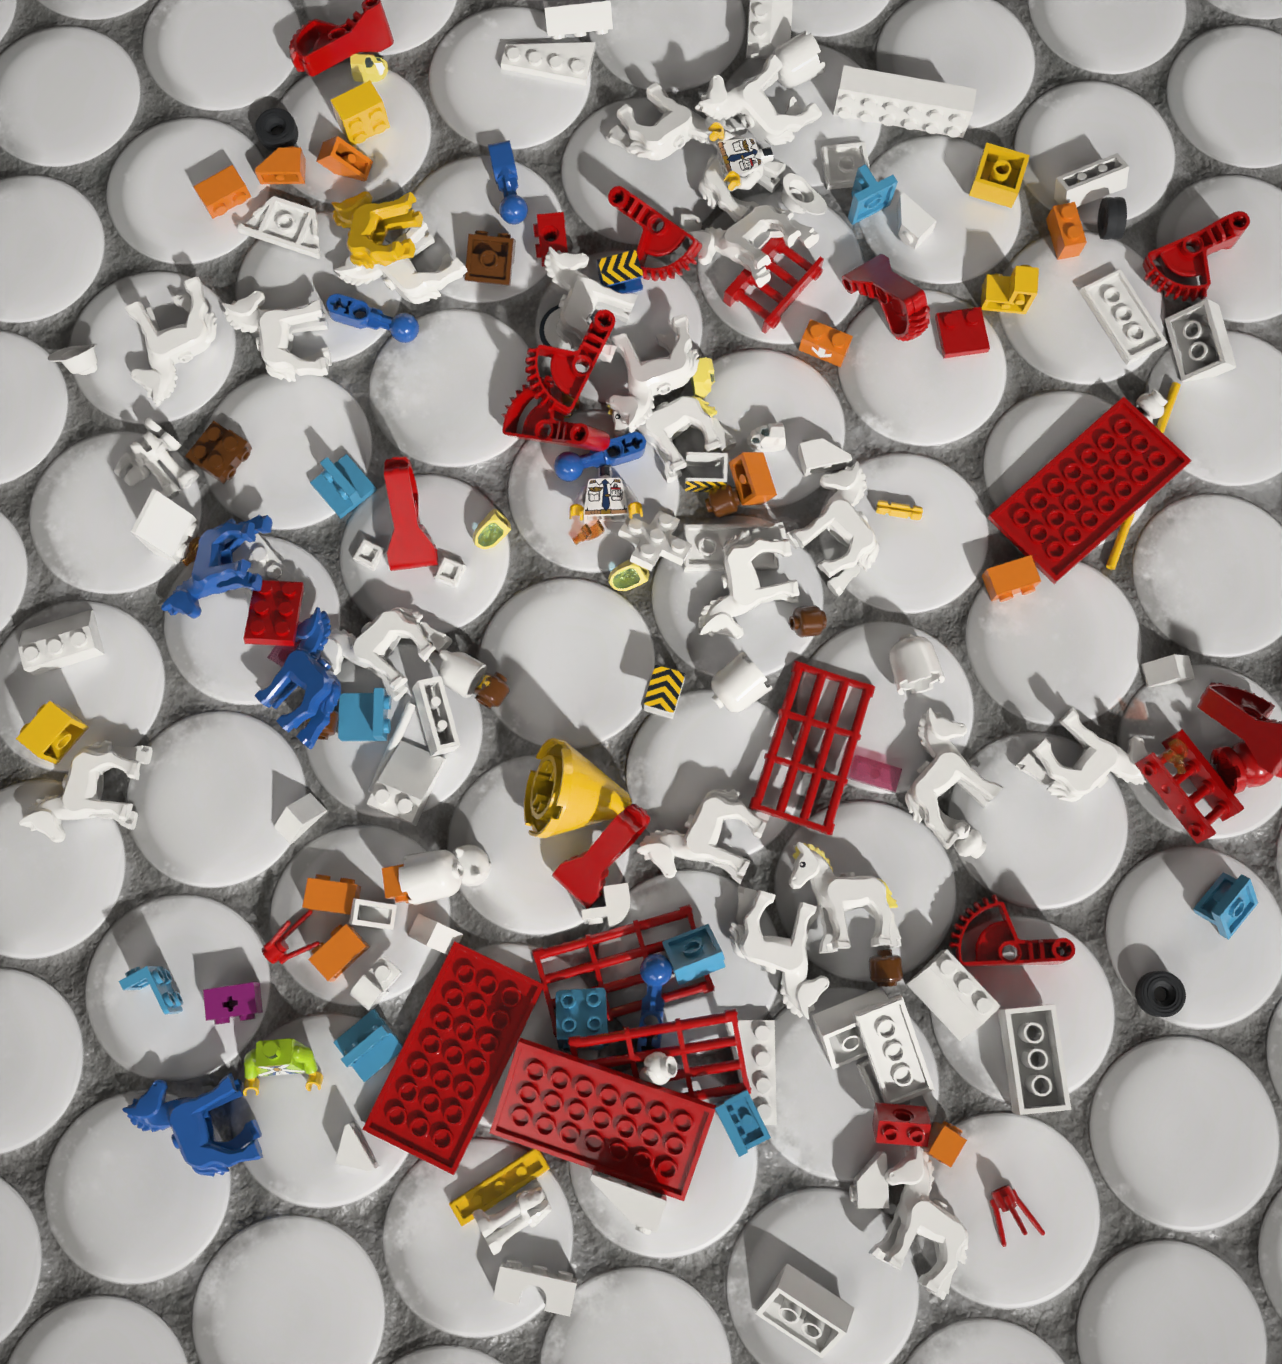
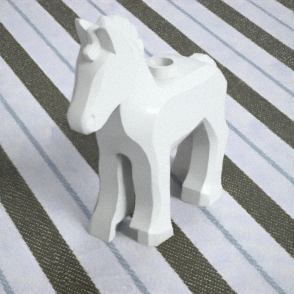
M771 54L766 59L762 72L753 80L732 89L728 93L723 78L720 75H714L710 79L705 95H701V101L695 106L697 111L703 112L706 116L713 117V119L718 121L723 118L727 120L736 115L741 120L743 127L748 129L757 140L772 146L786 144V142L791 143L795 138L793 132H798L802 127L814 123L822 115L821 110L815 103L807 105L803 112L799 114L802 109L798 106L797 99L794 96L786 103L785 114H777L774 106L764 93L767 88L779 79L776 73L783 67L782 62L775 54Z
M655 82L647 88L646 94L647 99L653 103V106L662 114V117L653 126L640 125L634 119L633 108L625 104L617 111V118L627 129L628 134L623 132L622 127L616 125L610 130L606 138L610 143L622 147L627 153L649 160L660 161L677 149H681L685 143L692 139L699 140L701 143L706 142L709 145L717 144L719 142L718 139L711 141L709 138L712 131H709L708 128L714 122L720 123L723 129L733 134L734 128L728 125L724 118L718 121L713 119V117L707 116L704 119L690 108L676 103L673 99L668 98L666 91H662V87Z
M730 117L725 120L728 125L734 128V135L740 136L748 132V129L743 127L740 119ZM714 153L704 170L703 179L699 183V191L703 199H707L708 206L714 209L718 205L720 209L728 213L734 222H737L748 215L754 208L758 207L759 204L754 201H741L732 196L727 183L724 181L725 177L718 156ZM778 161L763 163V176L757 183L773 193L780 184L781 179L778 176L780 173H783L786 164Z
M770 205L754 208L748 215L737 221L727 230L710 227L705 228V230L688 233L702 243V249L697 254L701 265H708L712 261L714 254L719 252L749 270L757 286L760 288L769 282L771 278L770 273L764 266L772 263L770 257L759 250L770 238L783 237L785 245L789 248L798 239L808 249L817 243L819 239L818 233L813 228L802 225L796 220H790L794 216L793 211ZM690 239V240H689V244H690V246H691V244L693 243V241Z
M422 221L421 227L409 228L406 233L395 240L402 242L404 239L410 238L416 248L414 257L435 242L433 236L426 231L428 227L424 221ZM447 253L442 258V264L436 272H417L410 261L412 258L398 260L387 266L375 264L373 269H366L365 266L354 265L350 261V255L345 263H341V267L334 269V271L337 273V277L344 280V282L351 283V285L356 284L357 286L363 283L369 284L372 280L375 281L377 278L383 277L385 278L383 280L385 285L391 291L395 289L406 301L413 304L429 302L430 299L441 297L439 290H442L448 283L462 278L467 269L457 257L453 260Z
M549 247V252L545 255L544 261L547 276L552 278L553 283L558 284L560 288L568 292V295L563 294L558 306L562 310L556 331L565 343L570 344L571 349L578 350L589 328L587 321L595 309L599 311L609 310L614 314L615 318L627 323L638 294L618 293L580 273L579 270L587 267L589 257L586 254L561 253L560 250L556 252ZM612 337L607 339L599 355L603 362L611 363L617 346L612 345Z
M193 277L184 281L187 293L172 297L176 306L188 313L186 324L161 330L151 307L144 309L141 302H135L125 307L129 316L140 324L141 330L145 335L148 360L151 369L136 368L132 370L131 378L148 392L147 397L152 398L156 406H160L165 398H169L171 392H174V388L177 387L175 380L178 377L174 365L179 362H189L193 359V356L205 351L216 337L217 323H215L217 317L214 312L207 313L208 305L205 302L204 288L199 277Z
M254 291L248 297L237 302L233 301L232 304L222 303L226 310L224 312L226 321L230 322L229 325L233 326L236 330L241 329L242 332L259 333V337H256L257 349L261 351L267 373L270 376L281 380L285 378L288 382L296 381V374L298 376L308 374L322 377L323 375H328L329 366L332 365L331 353L328 347L321 348L316 354L305 358L292 354L293 333L329 329L327 315L322 311L323 302L321 299L313 301L303 308L260 310L265 302V295L261 291Z
M685 314L673 317L671 320V327L678 335L677 341L673 333L656 335L659 346L666 348L670 352L669 357L641 362L635 343H630L627 334L623 333L613 336L611 339L612 345L617 346L616 352L620 353L626 361L629 396L613 395L609 398V406L620 414L623 418L622 422L627 423L630 433H633L640 425L645 424L646 420H649L650 416H652V409H654L653 396L665 395L671 390L684 386L697 372L699 362L697 358L699 354L697 349L691 350L692 341L689 335V321Z
M858 461L851 467L845 466V470L833 474H824L820 479V485L836 493L825 504L818 518L814 519L805 528L794 529L786 533V538L789 539L790 544L795 549L799 546L801 548L805 547L824 530H827L848 549L842 557L835 560H823L817 566L829 578L844 570L838 577H833L827 581V587L836 597H839L848 583L857 577L860 567L864 571L871 568V563L875 562L879 552V544L875 539L874 531L867 523V517L861 511L857 512L854 509V506L864 497L863 492L867 489L866 476L862 468H859Z
M783 522L777 523L764 531L754 532L751 536L749 535V530L741 531L739 536L734 535L723 548L725 574L721 575L723 588H728L729 594L711 600L709 605L703 607V611L700 612L701 616L698 618V628L701 629L700 635L709 634L712 637L714 634L739 639L744 634L743 628L734 621L733 617L744 614L761 603L773 600L799 603L797 580L761 587L751 562L756 556L765 552L777 553L782 557L792 556L790 542L786 538Z
M395 607L382 612L372 622L366 623L361 630L360 636L357 638L344 629L342 631L337 628L331 630L321 657L332 665L330 670L335 675L341 671V664L344 658L374 672L376 676L386 683L388 692L393 700L399 701L408 690L404 685L408 679L385 660L394 651L401 638H410L415 642L418 648V655L424 662L427 661L435 649L438 652L446 650L452 644V639L446 634L431 628L427 623L420 622L423 615L419 614V611L412 612V609Z
M929 707L926 714H923L922 718H920L919 732L917 734L921 738L920 743L926 748V751L932 756L933 760L931 763L926 760L917 770L920 775L906 792L905 802L909 813H913V820L917 824L924 820L925 825L933 831L941 846L943 845L944 848L949 849L960 837L956 832L952 831L953 825L958 822L965 823L966 825L968 823L964 820H956L945 815L938 806L937 798L957 783L984 808L1003 789V786L983 779L968 765L964 757L951 743V739L963 737L967 733V727L963 723L953 722L941 717L939 712L935 714L931 707Z
M1074 707L1069 709L1059 719V723L1084 748L1075 759L1071 768L1061 765L1056 760L1051 751V743L1046 738L1033 750L1045 768L1038 765L1030 753L1026 754L1014 766L1033 777L1040 785L1049 786L1046 790L1051 795H1058L1057 799L1070 802L1079 800L1096 786L1098 788L1102 787L1109 780L1107 774L1110 771L1127 783L1132 782L1135 785L1144 784V782L1149 783L1135 765L1137 761L1149 755L1145 748L1144 740L1140 736H1132L1128 740V750L1126 753L1117 745L1099 738L1093 731L1084 727Z
M106 740L101 744L96 742L84 746L71 761L68 775H65L63 778V795L45 796L44 799H37L35 803H32V807L27 808L26 814L19 822V825L30 827L31 831L37 829L39 832L47 835L53 842H62L65 839L66 833L62 826V820L100 817L114 819L121 826L134 830L138 813L131 811L133 804L102 800L104 772L111 768L123 770L129 778L139 780L140 765L150 763L153 752L152 747L141 745L135 747L116 746L112 748V742H107Z
M727 789L712 790L706 794L695 815L690 813L684 826L688 828L686 834L664 829V831L655 830V832L650 833V836H645L643 842L640 843L641 847L637 849V853L644 855L645 860H651L657 865L666 878H673L677 870L674 858L679 857L690 861L707 862L722 868L740 885L750 860L717 847L723 820L738 819L751 829L753 835L760 839L770 815L749 809L750 801L745 798L738 799L740 792H736L734 789L728 792ZM762 804L763 806H766V807H769V808H772V809L774 808L773 806H770V805H768V804Z
M738 886V911L735 917L738 924L731 923L729 928L732 934L729 939L734 953L750 962L762 965V971L775 974L776 970L782 971L780 994L783 995V1003L786 1004L787 1009L790 1008L792 1014H797L799 1018L803 1016L809 1020L810 1012L816 1010L814 1003L818 1000L821 993L829 987V979L822 975L807 980L808 957L806 942L811 924L820 915L817 906L799 902L791 938L765 936L761 933L760 917L765 908L774 902L776 895ZM755 898L753 907L750 910L751 901Z
M910 1146V1150L905 1151V1157L885 1172L884 1179L888 1184L905 1185L896 1207L893 1221L889 1225L885 1237L875 1244L868 1253L900 1270L916 1234L934 1241L937 1262L929 1272L922 1274L917 1282L926 1287L927 1291L944 1300L946 1294L949 1295L952 1275L957 1268L958 1261L961 1264H965V1259H967L965 1250L968 1249V1232L959 1219L946 1211L947 1205L934 1198L932 1201L930 1200L929 1193L934 1180L932 1176L934 1167L931 1164L932 1161L929 1160V1155L920 1146Z

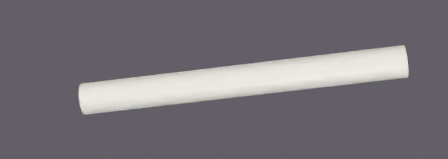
M407 702L368 788V791L371 793L403 737L416 707L412 703Z

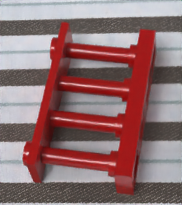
M783 237L771 238L761 251L767 254L772 262L768 266L764 265L766 269H769L793 287L786 296H783L767 283L761 288L758 287L752 273L747 269H744L724 291L723 302L731 307L735 301H740L764 319L762 332L765 334L770 328L774 329L779 324L781 315L812 280L816 281L823 272L824 258L820 256L814 264L810 263L796 251L785 245ZM777 253H782L807 272L798 280L773 262V258ZM749 285L756 286L778 303L771 313L745 294V290Z
M1181 729L1161 742L1166 750L1158 757L1152 752L1137 761L1135 765L1194 841L1199 844L1216 834L1211 824L1218 818L1225 821L1240 813L1244 807L1184 730ZM1171 758L1182 769L1174 776L1164 766ZM1187 778L1197 788L1189 797L1179 785ZM1203 797L1213 809L1205 817L1195 806Z

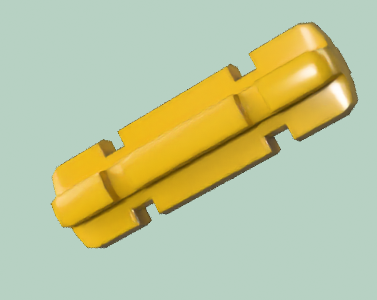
M879 500L876 506V513L884 515L889 513L890 516L902 518L909 516L910 519L920 520L923 508L915 505L910 507L909 504L897 502L889 504L888 501Z

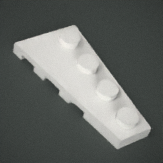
M596 42L506 44L501 60V69L586 85Z
M738 1020L747 1077L752 1089L750 1096L764 1124L777 1125L775 1020ZM732 1022L724 1023L728 1036H733ZM731 1046L734 1060L739 1059L737 1046ZM739 1069L737 1074L740 1083H743L741 1069Z

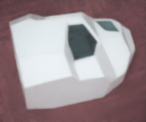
M769 423L768 425L757 427L747 437V445L754 451L763 453L785 449L784 424Z

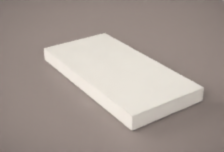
M1120 268L1081 287L1079 290L1126 365L1160 349L1168 343Z
M777 523L684 524V541L693 544L691 551L684 561V572L724 571L723 548L734 535L739 536L741 531L749 530V535L751 536L754 532L764 531ZM761 553L751 561L755 571L779 570V556L777 553Z
M901 995L853 1013L884 1103L901 1104L935 1090Z

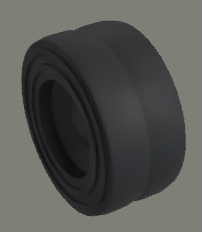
M271 108L261 113L258 117L256 133L264 148L274 152L278 148H286L296 144L298 128L289 112L281 108ZM279 126L283 128L280 134L275 135L271 133L274 127Z
M1123 197L1103 198L1100 203L1097 220L1099 237L1103 240L1121 239L1127 222L1126 201Z
M1153 971L1146 973L1139 979L1135 988V997L1140 1008L1147 1014L1155 1017H1170L1177 1014L1184 1006L1186 992L1183 983L1174 974L1166 971ZM1159 986L1164 988L1167 994L1163 1001H1158L1154 996V991Z

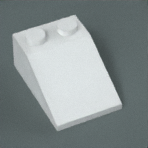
M152 489L131 533L154 554L179 564L181 559L186 557L192 538L198 534L200 522L188 511L157 490Z
M400 741L378 778L367 805L416 826L446 759L438 755L431 757L430 752Z
M595 1170L592 1171L590 1180L631 1224L636 1226L635 1229L649 1235L651 1231L657 1233L667 1203L666 1195Z

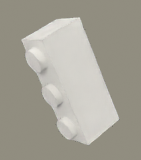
M1117 153L1058 176L1055 182L1054 199L1059 205L1075 202L1076 207L1122 190L1127 186L1129 166Z
M437 676L417 681L412 690L431 757L454 752L460 746V741L442 677Z

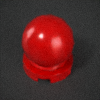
M1244 740L1233 745L1232 748L1222 746L1214 749L1211 753V766L1216 764L1218 775L1233 794L1243 792L1245 787L1262 786L1271 781L1274 776L1258 765Z

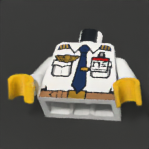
M714 122L708 128L709 131H712L709 138L711 141H716L717 139L719 141L717 142V156L729 192L736 189L750 190L763 176V163L773 161L771 147L758 150L754 138L731 134L725 131L720 123Z
M599 467L598 478L589 479L588 485L581 488L573 505L570 506L569 519L577 515L580 516L582 521L584 515V522L625 521L628 515L630 519H633L632 515L635 513L643 517L641 503L638 502L630 487L623 484L621 478H612V468Z

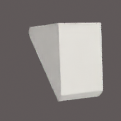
M1173 654L1141 665L1147 688L1195 679L1191 661L1187 655Z
M309 793L288 805L274 825V828L291 845L327 810Z
M353 898L349 924L393 930L397 905Z
M418 913L408 937L448 955L454 941L460 943L463 934Z
M353 1121L344 1126L335 1163L371 1172L379 1167Z

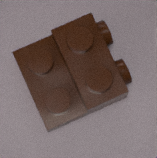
M476 230L475 234H468L465 281L511 286L516 240L506 233H497V237L488 236L489 232Z
M213 420L185 457L219 482L225 484L227 480L234 477L236 469L241 462L248 459L252 447L242 437L230 429L227 430Z

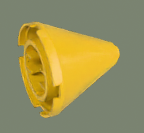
M551 738L542 745L536 755V759L541 760L537 771L530 770L524 798L525 825L532 826L533 831L529 830L528 832L531 836L548 838L614 819L627 806L632 804V800L628 792L569 743L561 739Z

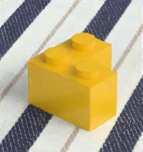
M1030 265L1015 266L1011 276H1003L998 273L987 274L982 284V310L1026 314L1038 293L1039 268L1031 267Z

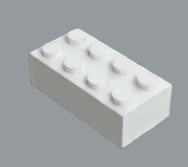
M1045 1004L998 1009L1012 1113L1025 1115L1071 1110L1056 1005Z

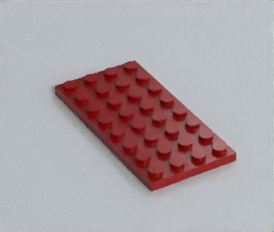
M1122 397L988 516V519L1025 556L1031 555L1035 566L1055 585L1189 465L1192 460L1125 397Z
M454 941L362 1130L455 1175L539 999L544 984Z
M520 1037L489 1133L684 1201L708 1134L716 1105Z

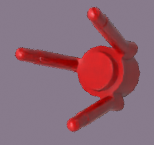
M311 909L286 931L291 924L287 920L271 940L263 945L262 953L270 963L275 964L279 961L280 964H283L288 959L320 945V942L316 941L287 954L289 946L285 940L313 913Z
M1010 1185L1002 1186L991 1192L993 1199L989 1200L994 1211L1003 1247H1006L1007 1244L999 1208H1001L1002 1212L1010 1210L1022 1234L1027 1235L1028 1232L1015 1209L1018 1205L1042 1236L1045 1235V1231L1018 1197L1015 1189H1011Z

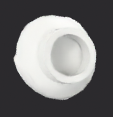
M1154 389L1150 394L1145 393L1139 396L1136 401V407H1141L1146 412L1143 415L1153 423V419L1160 418L1163 415L1164 405L1168 401Z
M962 822L954 824L952 831L960 836L953 843L957 853L964 857L972 856L975 859L979 858L987 846V843L982 840L981 833L974 828L970 829L969 824L966 825Z
M654 1052L645 1058L644 1064L646 1067L640 1071L639 1077L650 1083L663 1085L670 1078L676 1076L677 1062L672 1056H666L662 1052Z

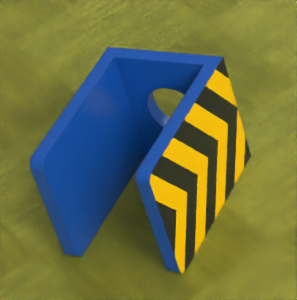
M635 250L597 259L598 276L601 285L609 287L618 293H633L643 290L641 282L643 272Z

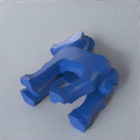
M259 514L248 521L235 524L236 521L231 518L224 524L204 532L199 539L192 577L176 587L173 595L166 599L161 609L168 611L170 615L181 613L195 619L202 612L198 600L200 598L242 587L261 591L263 580L261 575L247 572L251 568V563L245 559L232 563V553L245 540L249 543L255 542V534L271 533L272 519L268 515L261 516Z
M316 607L310 618L305 619L298 625L295 642H300V644L289 654L272 683L254 695L261 704L268 708L272 706L277 709L298 686L304 689L305 695L301 705L293 712L281 715L276 722L285 731L290 732L293 728L297 729L301 723L311 718L308 725L300 730L296 736L309 749L314 747L322 730L330 723V713L337 706L341 695L340 681L330 670L332 665L323 657H320L325 644L328 642L327 637L331 633V625L329 624L330 619L327 612H321L319 607Z
M232 1073L225 1076L213 1090L207 1093H203L198 1097H183L165 1102L168 1085L165 1080L158 1079L152 1083L149 1090L139 1099H133L132 1105L122 1109L128 1114L127 1117L131 1119V1123L137 1125V1128L142 1129V1131L151 1130L156 1132L171 1127L174 1133L171 1138L175 1148L180 1149L185 1162L192 1166L195 1173L212 1177H214L215 1173L224 1175L225 1172H229L228 1167L240 1162L263 1158L262 1149L258 1138L262 1137V1133L255 1119L247 1122L243 1130L232 1140L227 1142L215 1140L212 1118L209 1111L244 1096V1087L241 1080H234Z

